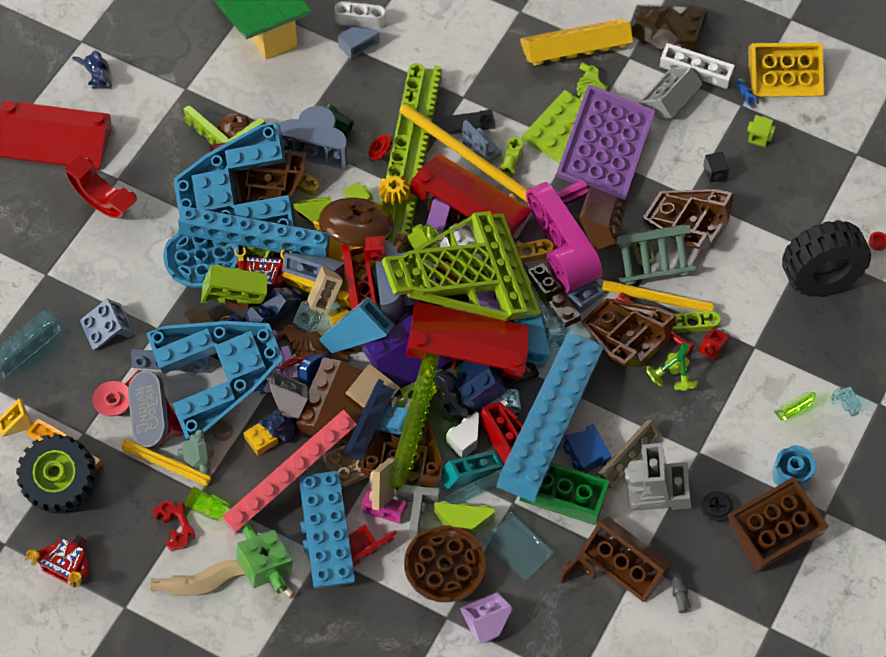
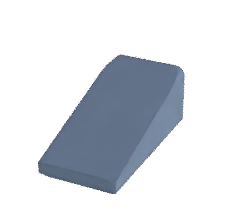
M593 281L568 294L567 298L580 314L604 296L607 291H604L596 281Z

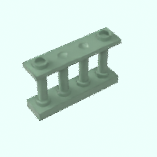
M684 224L618 235L615 244L622 248L626 275L618 277L619 281L629 285L635 284L636 280L674 273H680V275L691 274L692 270H696V266L688 265L684 242L685 233H691L690 225ZM674 235V238L677 240L680 267H669L666 247L667 236ZM656 238L659 244L662 270L651 272L647 243H649V239ZM631 242H638L640 244L644 273L633 275L629 250Z

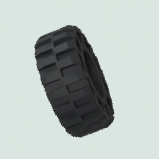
M827 221L804 230L799 236L791 240V243L785 248V253H783L782 267L794 290L809 297H820L826 294H833L855 283L859 277L864 275L865 270L868 269L872 254L859 227L847 221Z

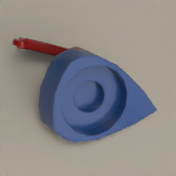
M322 354L308 358L302 356L293 357L281 364L280 371L285 372L287 367L297 363L300 364L297 366L298 379L301 383L306 384L307 387H311L323 357L331 359L332 355Z

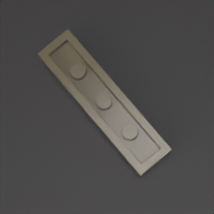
M647 420L599 471L598 474L602 479L610 481L608 488H614L625 476V468L628 467L630 461L641 459L642 445L654 444L662 436L652 420Z

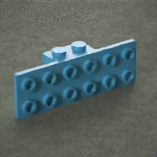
M333 471L299 476L304 521L300 522L302 534H306L307 540H303L304 552L309 553L314 588L354 583L355 579L339 472Z

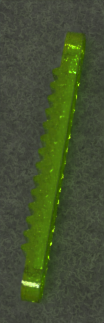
M427 353L425 360H422L390 473L389 485L391 488L402 489L408 470L413 469L411 463L415 462L413 456L417 455L415 449L419 447L417 442L421 440L419 435L423 433L421 428L425 426L423 421L427 419L425 414L428 413L427 407L430 406L431 393H434L433 386L435 384L433 378L436 374L439 355Z

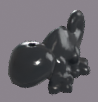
M440 371L435 374L433 382L444 395L435 393L432 396V404L437 405V408L442 410L443 418L453 423L456 415L466 419L469 415H473L476 411L464 405L456 387V376L449 371Z

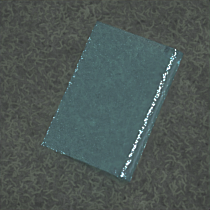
M512 512L482 539L524 581L554 555V552Z

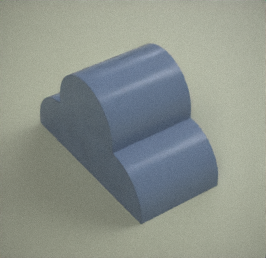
M312 106L305 109L300 114L298 120L289 119L279 124L281 126L285 153H288V151L307 153L306 161L346 170V138L340 130L335 128V117L329 109L322 106Z
M385 240L386 257L405 254L398 253L396 247L391 242ZM382 260L376 262L381 311L395 323L402 317L405 309L404 306L413 305L415 301L419 302L420 300L410 298L407 294L393 295Z

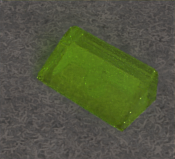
M805 392L775 409L774 413L781 421H785L812 405L816 393Z

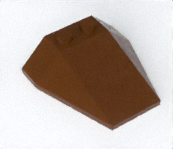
M288 151V153H285V163L233 172L239 204L286 195L292 198L305 172L307 153Z
M718 189L660 191L643 219L657 229L684 224L690 225L691 233H685L686 237H684L685 246L697 249L713 248L729 222L734 194Z
M606 298L581 323L597 343L604 346L603 350L611 359L624 366L642 367L667 343L676 320V315L659 307Z

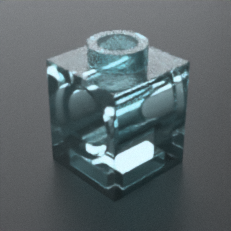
M308 300L303 301L299 306L293 323L297 324L298 328L303 331H311L317 329L323 313L310 309ZM307 313L310 316V321L307 319Z

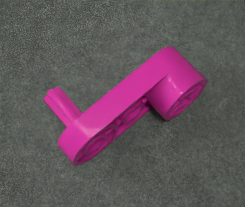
M582 180L558 191H555L547 182H542L526 191L527 204L529 209L532 210L533 218L546 238L553 243L554 250L548 252L547 263L550 272L562 286L564 293H570L602 277V266L594 247L566 207V205L586 197L588 192L587 184L585 181L582 182Z

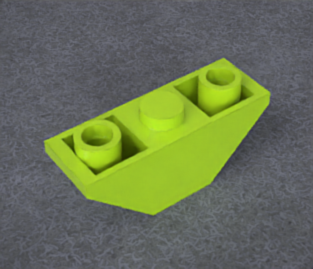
M442 501L440 503L435 502L434 515L443 525L460 527L474 536L494 521L495 508L485 505L476 507L465 503L456 505Z

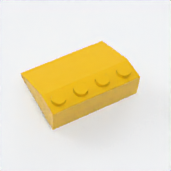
M823 42L752 43L748 47L752 95L755 97L824 96Z

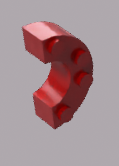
M81 154L65 168L67 178L76 192L94 209L108 217L121 218L138 199L131 190H127L124 187L118 190L108 185L106 180L98 175L93 162Z

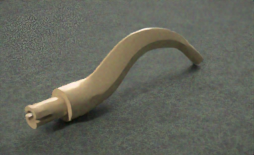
M227 560L216 563L193 576L172 575L171 579L151 578L150 591L171 592V596L198 595L215 590L226 580L234 576L246 574L238 560ZM289 586L283 592L289 599L295 595V592Z

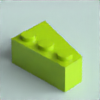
M211 265L202 284L201 303H207V300H219V303H225L226 300H237V303L262 304L267 294L268 275L258 271L250 272L240 268L233 269L222 265Z

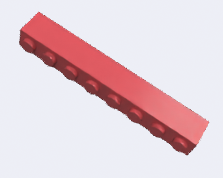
M342 410L223 515L221 519L236 533L357 424Z

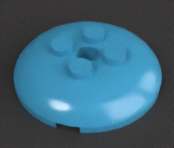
M177 230V233L165 245L163 252L164 265L169 275L178 283L190 288L201 289L211 265L236 268L238 256H236L234 251L237 247V254L239 255V248L237 244L180 234V230Z

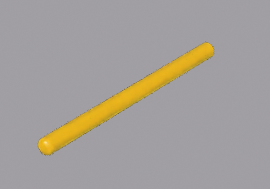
M403 104L400 107V113L527 202V189L409 105Z

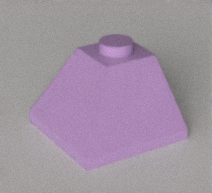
M498 592L460 608L473 637L479 644L488 643L493 638L499 636L512 611L511 606Z

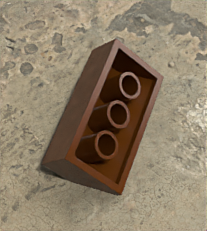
M591 187L588 189L579 219L595 250L616 243L625 208L616 196Z
M606 517L598 522L580 551L582 556L642 602H645L656 590L673 566L610 517Z

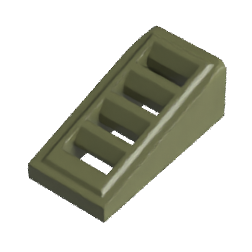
M646 227L628 231L627 234L647 231ZM649 239L647 245L650 264H654L656 259ZM631 242L630 249L637 266H643L642 256L639 254L641 249L637 247L639 244L638 242Z

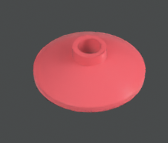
M109 381L101 384L95 390L92 398L96 411L109 417L124 413L129 408L128 386L118 381Z

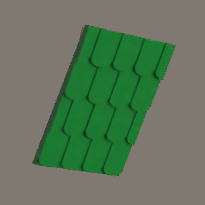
M213 0L246 40L249 38L254 39L265 60L297 48L295 20L311 14V9L303 0Z

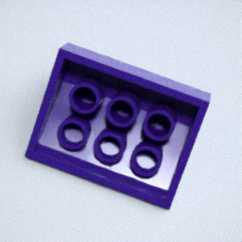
M412 315L395 325L385 337L370 341L362 348L372 366L398 385L400 389L416 381L420 382L453 360V358L427 353L425 360L405 356ZM398 390L393 397H396L399 394H401L400 390Z

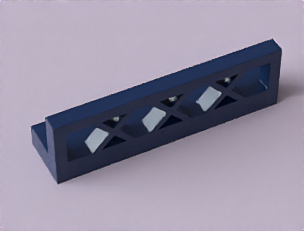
M381 379L377 380L343 451L344 454L360 462L394 393V389L384 385V381Z

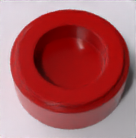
M882 232L872 233L868 240L869 246L876 251L885 249L886 235Z

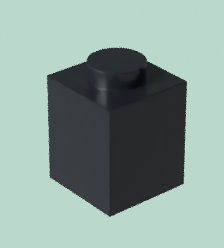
M723 151L705 155L703 166L709 182L726 180L729 166Z

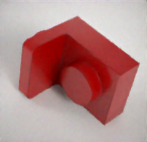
M385 236L365 237L367 261L377 262L383 260L386 257Z
M712 328L704 337L699 353L712 360H716L720 350L728 342L730 336Z

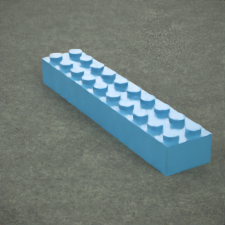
M568 331L503 466L496 487L529 501H535L597 367L604 348L603 345Z

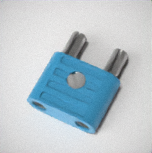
M393 397L389 406L386 407L377 429L382 432L402 434L412 415L411 409L415 401L408 399L405 407L400 408L396 407L399 399Z

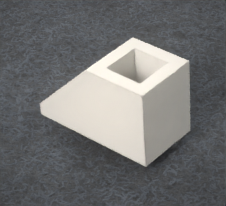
M477 412L469 415L467 419L464 418L461 424L457 427H452L447 432L446 444L460 458L466 457L477 448L479 414Z

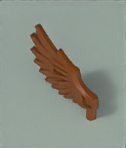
M288 325L276 332L278 339L286 336L296 356L300 354V357L308 358L314 355L331 354V359L348 361V357L345 355L355 353V350L350 348L331 353L320 342L319 339L322 335L317 331L304 332L293 325Z

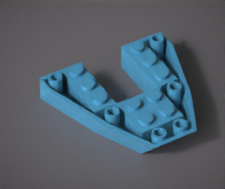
M277 122L259 125L207 153L174 178L179 215L183 206L297 227L293 200L289 195L237 204L232 172L286 162L281 126Z
M219 321L168 325L146 333L159 369L163 374L215 353L218 354L224 369L227 382L173 403L187 441L199 429L205 433L240 404L283 359L269 323Z

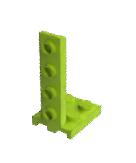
M191 106L183 108L186 123L189 126L195 127L200 135H204L211 145L217 147L226 144L259 125L266 124L265 120L260 117L228 139Z

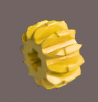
M396 173L394 177L387 175V179L382 178L381 184L378 187L380 198L384 199L386 204L391 202L393 206L395 202L401 205L402 200L407 201L410 193L408 180H404L403 175L397 177Z

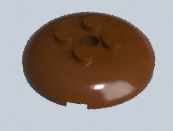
M348 197L332 201L319 214L318 223L322 232H327L331 235L330 239L349 246L366 247L365 237L385 236V240H387L392 235L394 229V222L389 212L381 205L364 198Z
M440 525L437 528L426 529L414 537L405 553L404 570L412 588L423 597L436 602H454L469 596L479 587L486 571V558L480 542L470 532L460 527ZM445 563L450 565L448 568L443 569L440 566Z

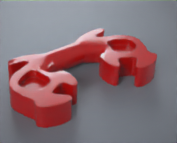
M164 501L153 509L155 520L157 521L159 516H162V522L165 524L171 521L172 516H176L182 527L181 533L176 530L168 533L169 538H173V540H166V546L172 552L185 549L189 544V535L195 539V531L189 525L185 515V508L181 502H178L179 507L177 508L172 502Z

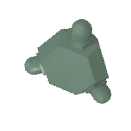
M199 429L177 451L179 457H184V461L192 467L200 469L202 474H207L209 472L208 460L214 455V446L211 442L206 441L204 431Z

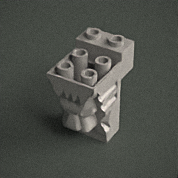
M662 443L642 445V460L630 461L628 467L625 468L630 509L642 510L671 507L672 510L692 508L687 462L667 464Z

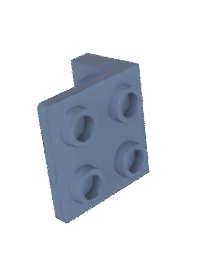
M467 120L463 121L462 143L488 162H492L502 155L501 149L481 128L475 129Z
M108 298L80 320L88 341L95 351L117 334L128 338L135 334L122 305Z

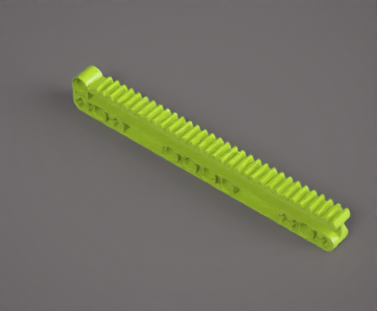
M420 63L411 64L408 69L401 106L407 104L433 122L442 79V67L435 65L434 69L424 68ZM400 112L387 175L394 177L395 173L397 177L403 175L404 180H408L410 188L412 178L425 165L430 134ZM409 193L407 201L402 200L401 205L398 202H395L394 206L391 202L386 204L384 199H381L380 205L389 212L394 222L393 233L387 239L392 244L398 234L403 233L405 236H408L412 232L416 202L418 201V197L412 193ZM409 239L404 245V248L401 253H406L408 251Z

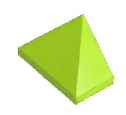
M322 197L293 201L294 208L314 222L319 220L320 212L327 204L331 203V198Z

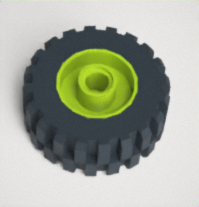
M54 434V437L49 435L42 436L43 440H34L31 448H25V456L19 458L20 468H16V474L19 476L17 484L21 488L23 496L42 511L45 510L53 514L55 512L60 514L66 513V510L74 511L77 509V505L86 503L85 498L88 495L91 496L94 492L92 487L97 484L95 475L98 474L97 467L94 464L95 460L82 443L66 435L64 437L61 434Z

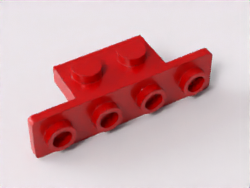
M366 524L349 533L348 538L353 567L361 562L360 558L364 555L369 557L377 552L376 547L383 544L385 546L394 540L393 536L397 534L396 530L389 531L377 540L374 539Z

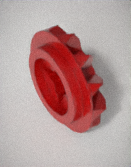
M387 134L377 137L370 145L369 157L376 161L384 159V156L392 149V138Z

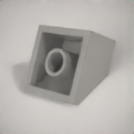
M271 371L269 373V387L279 411L287 418L294 417L298 419L308 399L307 385Z

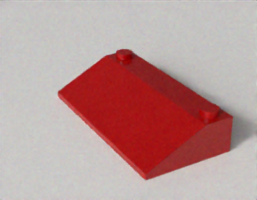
M3 100L0 109V158L68 166L81 154L93 162L95 170H100L113 127L110 114Z
M440 153L417 172L410 184V193L425 201L432 194L467 217L472 216L473 213L490 211L491 215L504 214L512 236L532 211Z
M415 301L405 356L425 360L427 353L500 368L502 369V377L520 380L525 373L529 326Z

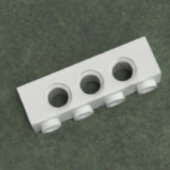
M666 43L660 61V67L668 70L692 67L701 81L725 89L728 88L734 70L733 64Z

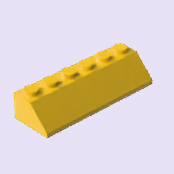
M619 18L520 38L527 61L533 63V65H539L544 63L543 60L558 61L563 56L573 58L577 57L578 53L584 52V55L594 53V50L598 49L608 51L611 50L612 46H617L618 48L627 47L628 43L633 42L630 21Z

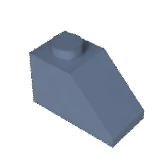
M351 27L338 35L339 47L352 60L379 44V31L376 29Z

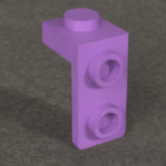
M436 198L432 202L426 224L430 223L431 227L435 228L439 235L444 232L451 206Z

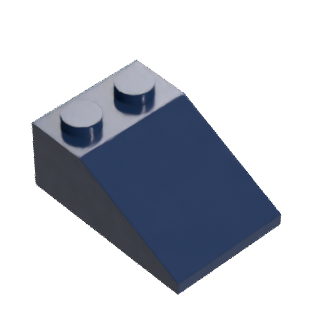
M463 361L456 366L458 391L464 405L476 412L508 391L498 368Z

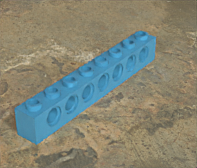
M183 206L178 220L180 234L281 253L285 249V253L292 251L295 254L328 257L331 247L330 235L326 232L323 233Z

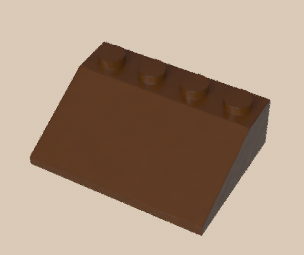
M323 357L309 390L308 399L296 421L301 435L313 437L342 410L357 424L364 407L345 393L363 370L343 361ZM354 428L338 443L347 444Z
M795 477L790 478L727 515L746 557L757 573L820 537L829 527Z

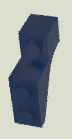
M297 287L274 288L262 306L250 307L241 322L269 323L271 326L277 319L303 306L307 302V298L303 295L302 290Z

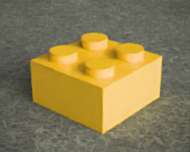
M259 423L243 432L245 440L257 456L278 444V437L274 438L271 436L269 431Z

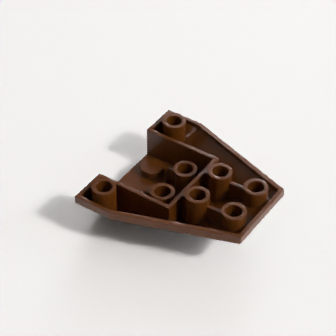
M410 418L402 434L380 431L363 455L361 472L369 479L371 472L379 467L380 464L388 458L395 459V490H399V484L429 488L441 481L443 462L430 420Z

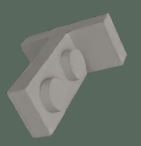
M399 484V500L413 502L409 538L414 539L418 532H422L423 520H420V516L425 514L426 503H439V489Z

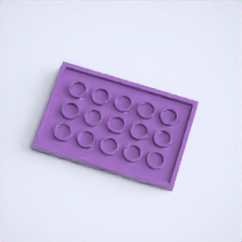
M588 84L555 177L573 184L581 180L582 182L585 181L587 189L591 187L616 196L619 202L624 203L655 110Z

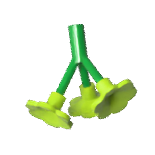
M682 343L679 352L676 354L670 353L664 367L655 370L651 366H647L646 372L654 383L660 387L663 386L661 376L665 374V370L670 369L673 375L682 374L681 381L675 383V390L685 391L697 387L698 381L689 380V375L686 374L687 366L689 365V359L685 357L690 347L688 343Z

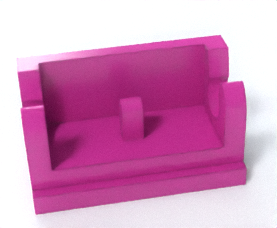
M368 489L362 502V512L401 524L408 506L407 500L400 502L391 499L380 510H374L369 498L372 489Z

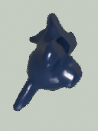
M93 51L84 60L77 56L72 57L74 61L84 66L92 75V79L88 82V85H92V89L103 88L104 85L108 88L112 87L110 77L105 72V70L109 69V64L98 51Z
M277 410L269 416L268 420H259L258 422L269 431L271 436L274 438L280 437L286 443L294 439L298 429L296 418H287L283 414H278Z

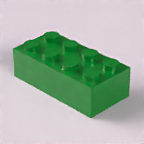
M552 463L535 501L532 502L522 497L519 498V501L596 526L610 481Z

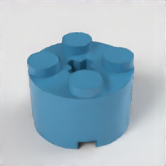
M798 445L782 449L777 455L772 470L774 483L780 485L795 477L803 489L808 487L816 470V461H814L812 453Z

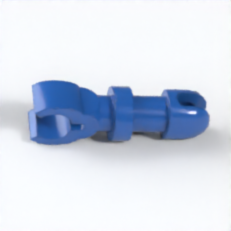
M741 78L737 79L735 84L741 90V95L746 98V103L751 108H753L751 99L759 104V100L751 94L752 90L747 88L745 81Z

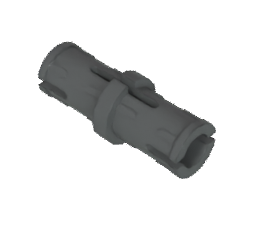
M678 570L677 574L676 571L669 573V577L673 587L672 595L676 598L678 612L683 614L684 610L685 613H688L692 608L687 596L689 591L685 587L682 571Z

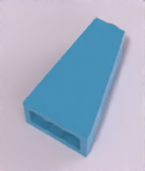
M541 314L538 317L512 320L513 323L529 326L526 362L546 365L550 351Z
M367 297L328 328L319 340L331 353H335L385 337L395 324Z

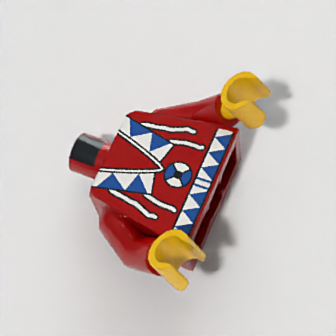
M237 247L235 248L234 252L238 256L237 268L250 272L258 271L268 275L267 294H270L274 288H279L285 283L282 277L284 271H282V259H284L285 249L281 251L282 259L246 256L245 260L246 249L243 247L244 253L238 255Z
M76 535L71 543L60 539L57 543H53L38 551L28 550L25 560L32 559V566H35L37 561H39L43 572L74 588L75 586L80 587L81 582L89 575V560L86 551L82 549L86 540L79 535Z

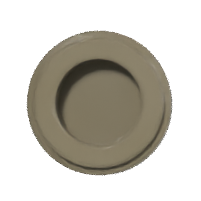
M225 420L218 421L213 426L214 437L219 441L230 439L233 435L231 423Z

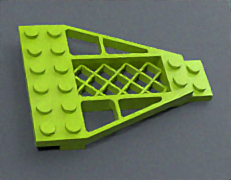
M490 211L473 213L472 216L418 248L408 251L403 255L384 257L382 260L393 295L407 294L410 298L504 321L538 317L541 314L504 214L491 215ZM469 225L476 244L458 245L454 232ZM444 238H447L450 244L449 247L427 249ZM474 255H481L483 262L476 258ZM458 256L468 259L467 264L458 259ZM445 257L451 261L450 266L443 262L441 258ZM428 259L435 265L432 268L431 266L426 264L424 260ZM470 262L480 267L477 271L469 266ZM456 264L457 266L462 268L463 271L460 273L459 271L452 268V266ZM439 266L440 268L444 269L446 271L445 275L437 271L435 268ZM482 269L487 272L489 278L481 274ZM465 271L474 276L473 281L464 275ZM449 273L458 279L456 283L447 277ZM431 275L441 281L439 285L430 279ZM493 291L501 311L480 306L476 292ZM467 294L471 304L443 296Z

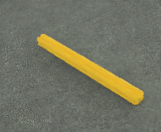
M605 280L602 286L604 291L618 294L623 292L627 296L706 312L713 311L714 309L713 303Z

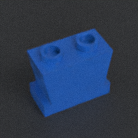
M594 424L587 426L585 431L565 435L563 448L567 455L570 454L575 470L588 473L600 465L604 467L611 460V454Z

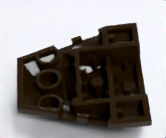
M636 5L630 22L632 37L645 44L651 43L655 46V50L659 52L660 50L664 51L666 43L694 52L701 26L704 24L708 9L695 5Z

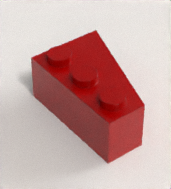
M499 401L483 407L479 421L505 464L523 425L517 420L518 417Z

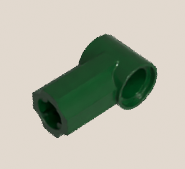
M325 104L324 107L329 109L335 117V128L344 134H349L354 125V120L339 113L333 105Z

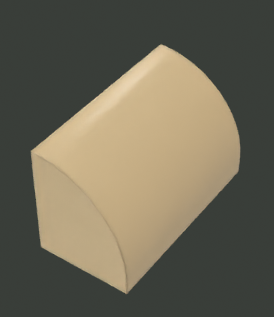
M323 266L321 267L307 299L310 309L329 314L343 282L337 273Z

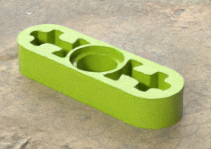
M714 311L674 314L676 315L674 323L677 325L673 326L672 331L675 333L710 331L712 328L717 329L719 327L721 318ZM689 319H695L698 322V324L695 326H691L688 324L687 321Z

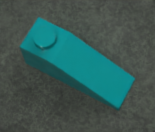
M495 450L450 460L442 469L441 479L447 490L463 487L503 468V464Z

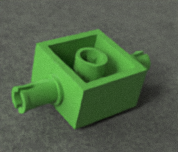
M248 523V526L247 524L243 525L241 531L247 540L237 543L236 558L253 588L271 582L277 593H281V590L282 592L286 591L288 584L283 577L291 575L293 560L276 531L272 530L258 535L252 523Z

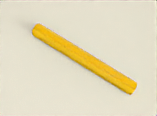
M124 439L121 444L123 451L207 486L211 481L209 474H202L198 469L128 439Z

